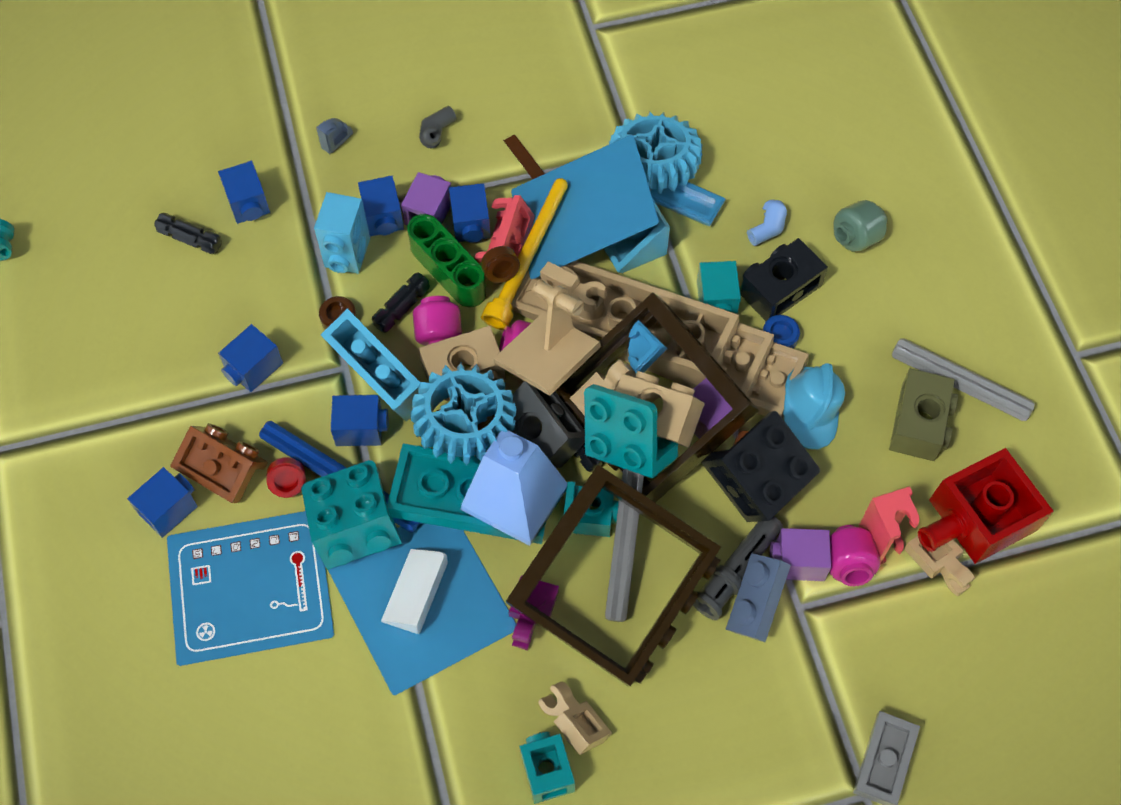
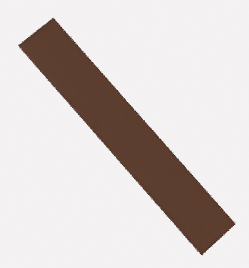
M516 135L503 140L532 179L545 174Z

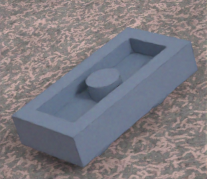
M751 553L726 630L766 642L791 566L790 564L782 560Z

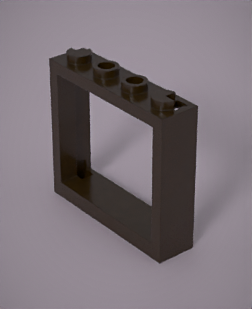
M652 292L600 340L601 347L557 391L571 413H575L582 421L580 425L585 430V416L570 398L596 372L601 373L628 349L629 333L637 320L642 322L648 329L657 321L662 325L732 407V410L654 480L644 476L642 494L656 503L759 410L670 306ZM607 463L615 471L620 469L623 473V468Z
M597 465L507 598L506 603L625 685L631 686L634 680L641 684L654 665L649 660V657L657 645L664 649L674 635L677 628L671 624L677 614L681 611L686 615L698 598L699 594L694 591V588L702 577L709 580L715 572L716 567L721 561L716 557L721 546L600 465ZM602 489L699 553L625 668L527 602Z

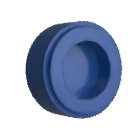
M785 315L772 316L765 322L763 331L774 334L775 343L790 348L796 346L800 329L796 321L791 317Z

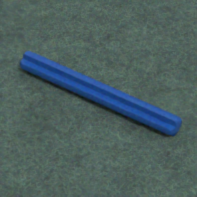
M273 421L266 422L259 433L261 439L289 457L301 462L305 467L321 477L346 468ZM383 491L387 504L390 494ZM393 518L397 525L409 532H414L420 522Z

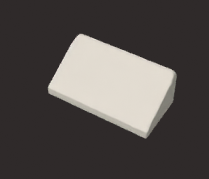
M410 549L381 619L383 623L420 634L448 564L445 553Z

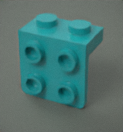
M595 384L585 389L586 456L649 478H654L678 457V443L657 437V408L652 402Z
M368 460L308 481L302 486L301 490L311 542L327 570L402 544L399 530L387 508L379 471L374 461Z

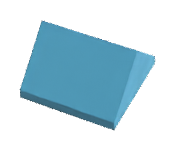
M655 202L654 205L659 219L657 225L604 248L618 273H624L667 255L670 226Z

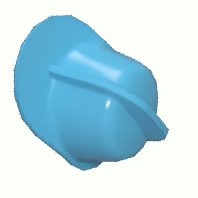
M825 363L820 367H804L800 374L789 380L793 372L792 370L787 376L785 384L784 422L803 447L816 450L826 447L835 438L838 428L839 409L845 398L844 384L839 376L833 372V366L829 363Z

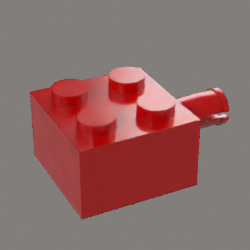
M1004 448L942 480L929 499L942 519L920 528L918 538L922 546L929 552H933L936 548L957 538L974 564L1036 532L1054 511L1009 451Z

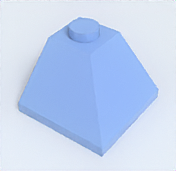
M509 430L508 432L501 431L496 437L497 441L494 440L484 454L463 500L461 510L530 546L566 492L567 482L538 445Z

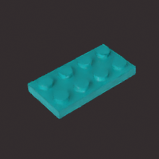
M402 444L387 503V508L392 518L515 539L461 510L463 500L481 462L476 456H471L467 466L463 462V457L457 456L450 464L447 460V453H443L435 458L432 448L424 449L421 446ZM545 524L532 543L542 544Z

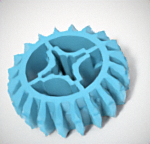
M649 112L646 117L636 114L634 120L625 119L622 126H616L609 144L631 134L634 135L650 189H657L660 194L665 188L675 191L677 185L686 186L689 179L695 178V174L702 162L701 138H698L697 129L690 128L688 121L679 122L677 115L669 118L665 116L664 112L660 116H653Z
M460 363L457 371H451L445 365L444 369H442V376L431 372L429 383L421 382L418 387V394H414L412 399L411 421L414 424V434L416 437H421V445L424 449L433 447L435 458L443 453H447V460L450 464L456 459V456L463 457V462L466 466L470 462L471 456H476L481 461L494 440L497 441L496 437L501 431L508 432L509 430L512 432L515 429L516 421L514 417L516 416L517 408L515 403H513L511 390H505L503 378L494 380L492 370L480 374V368L477 364L471 371L465 370L463 364ZM450 397L449 403L440 406L439 411L433 412L440 402ZM495 415L485 428L478 431V424L486 421L488 416Z

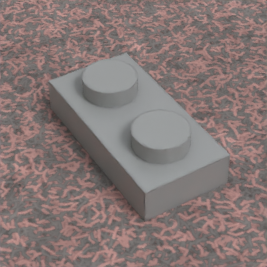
M882 711L878 712L853 790L854 794L882 805H898L919 733V725Z

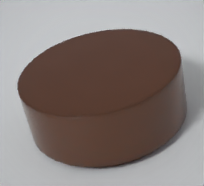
M498 246L490 249L483 256L481 267L489 281L502 283L510 280L517 274L520 262L512 248Z
M341 296L331 297L324 301L319 309V318L323 328L326 330L346 309L357 318L354 304L349 299Z

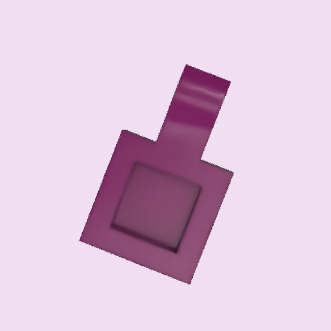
M540 581L527 602L551 618L559 593V586ZM510 606L509 617L518 619L512 635V639H514L512 646L528 650L535 625L537 624Z

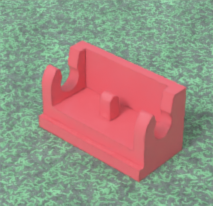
M514 195L513 198H497L493 201L491 207L494 209L505 208V210L497 212V223L487 252L498 246H507L512 248L518 257L531 231L535 215L520 195ZM487 252L476 253L474 259L481 263L483 256Z
M910 486L872 498L858 526L871 532L877 546L880 565L886 562V554L892 543L898 554H901L903 551L904 542L899 525L904 516H908L909 523L913 528H916L919 524V514L911 499L913 492Z

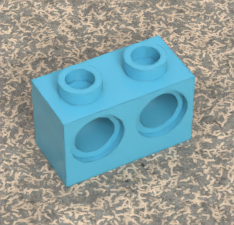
M326 192L314 226L324 267L337 273L351 272L359 274L370 242L362 199Z

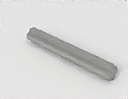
M904 338L897 342L892 352L893 358L917 370L955 379L954 388L1021 421H1026L1034 409L1035 403L1032 400Z
M623 468L622 481L642 493L644 475ZM620 500L605 611L606 619L615 622H625L627 619L639 513Z

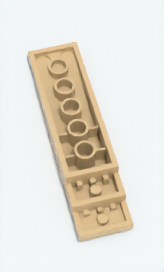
M578 261L565 265V267L570 268L579 276L580 283L597 281L602 283L607 290V297L605 299L597 295L589 297V299L596 302L597 310L595 313H589L583 309L580 315L576 317L570 314L574 328L600 341L644 299L654 292L670 306L758 408V414L766 416L769 412L777 411L783 419L787 376L793 370L789 379L792 380L803 371L808 363V353L775 343L774 334L739 323L738 314ZM527 270L511 305L513 306V311L535 320L544 311L547 312L548 304L546 300L533 294V286L538 280H541V276L530 279L529 271ZM658 321L649 328L667 347V350L647 371L692 389L706 379L703 373ZM626 349L618 357V359H621L629 363L628 349Z

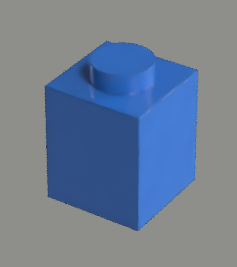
M252 161L218 171L237 224L253 221L270 213L264 191Z
M393 175L358 182L370 237L390 235L395 231L404 230Z
M484 183L449 187L455 239L458 242L466 241L472 243L478 242L481 239L491 238Z
M252 324L218 353L224 365V368L221 369L223 375L234 386H238L241 383L250 392L283 364L277 345Z
M332 396L331 433L335 445H381L382 432L388 431L389 416L388 409H382L379 396Z
M164 467L127 498L137 514L161 538L198 507L191 496L195 489L189 481L180 473L174 477Z

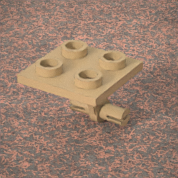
M538 280L533 286V294L547 301V312L544 311L498 353L493 360L496 365L550 396L601 345L600 341L573 327L570 314L575 317L580 315L584 307L583 302L570 296L568 290L561 286L553 287L543 280Z

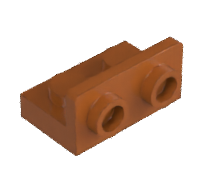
M208 423L206 427L190 426L170 467L231 503H239L255 470L265 469L268 462L258 456L260 451L254 446L242 441H238L236 444L228 439L229 433L219 426Z

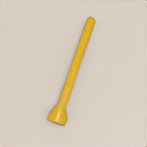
M558 178L555 180L518 256L520 262L519 271L513 278L505 282L499 297L494 298L492 302H488L485 306L481 319L495 329L504 330L505 326L510 325L514 316L511 303L567 190L568 183L565 179Z

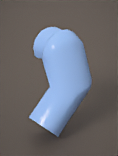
M772 199L763 205V210H766L764 213V223L747 230L748 239L753 246L759 245L783 232L787 209L782 201Z

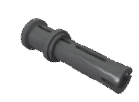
M775 516L770 521L758 522L724 565H718L700 591H695L699 596L693 606L702 615L712 620H718L722 615V607L732 595L738 594L751 553L762 555L780 533L781 528H783L782 523Z

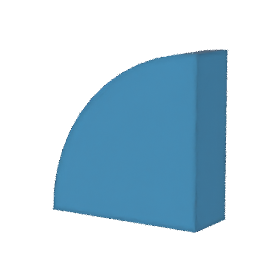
M637 320L629 333L628 360L635 373L637 371L644 373L667 350V347L642 322Z

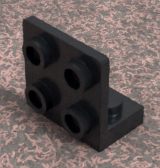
M777 411L769 412L729 450L711 452L701 461L746 522L770 521L820 472L818 465Z

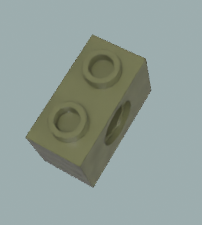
M909 368L901 386L889 447L890 451L935 461L941 449L947 450L952 435V427L946 426L948 416L954 415L958 401V395L952 393L955 379ZM919 412L929 414L932 419L922 417Z

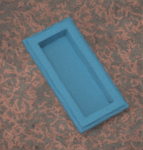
M687 182L686 186L677 185L675 191H671L668 188L663 189L661 194L657 189L650 191L656 204L706 226H711L726 199Z

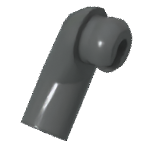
M446 106L422 120L419 139L423 146L427 148L437 147L441 141L442 128L457 120L450 106Z

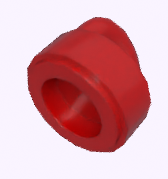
M284 457L270 464L267 469L266 482L268 489L274 495L289 498L302 491L301 488L305 484L306 475L301 462L293 458Z

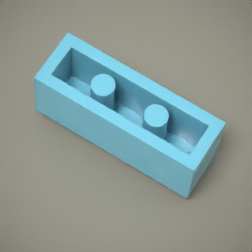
M346 309L320 335L407 422L411 418V410H413L412 399L414 394H418V387L421 382Z

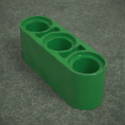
M420 214L413 217L408 223L407 230L411 252L414 257L457 303L468 308L480 305L486 297L485 276L481 265L436 218L428 214ZM445 259H451V260H452V261H449V262H442V261L445 260ZM466 283H475L472 286H464Z

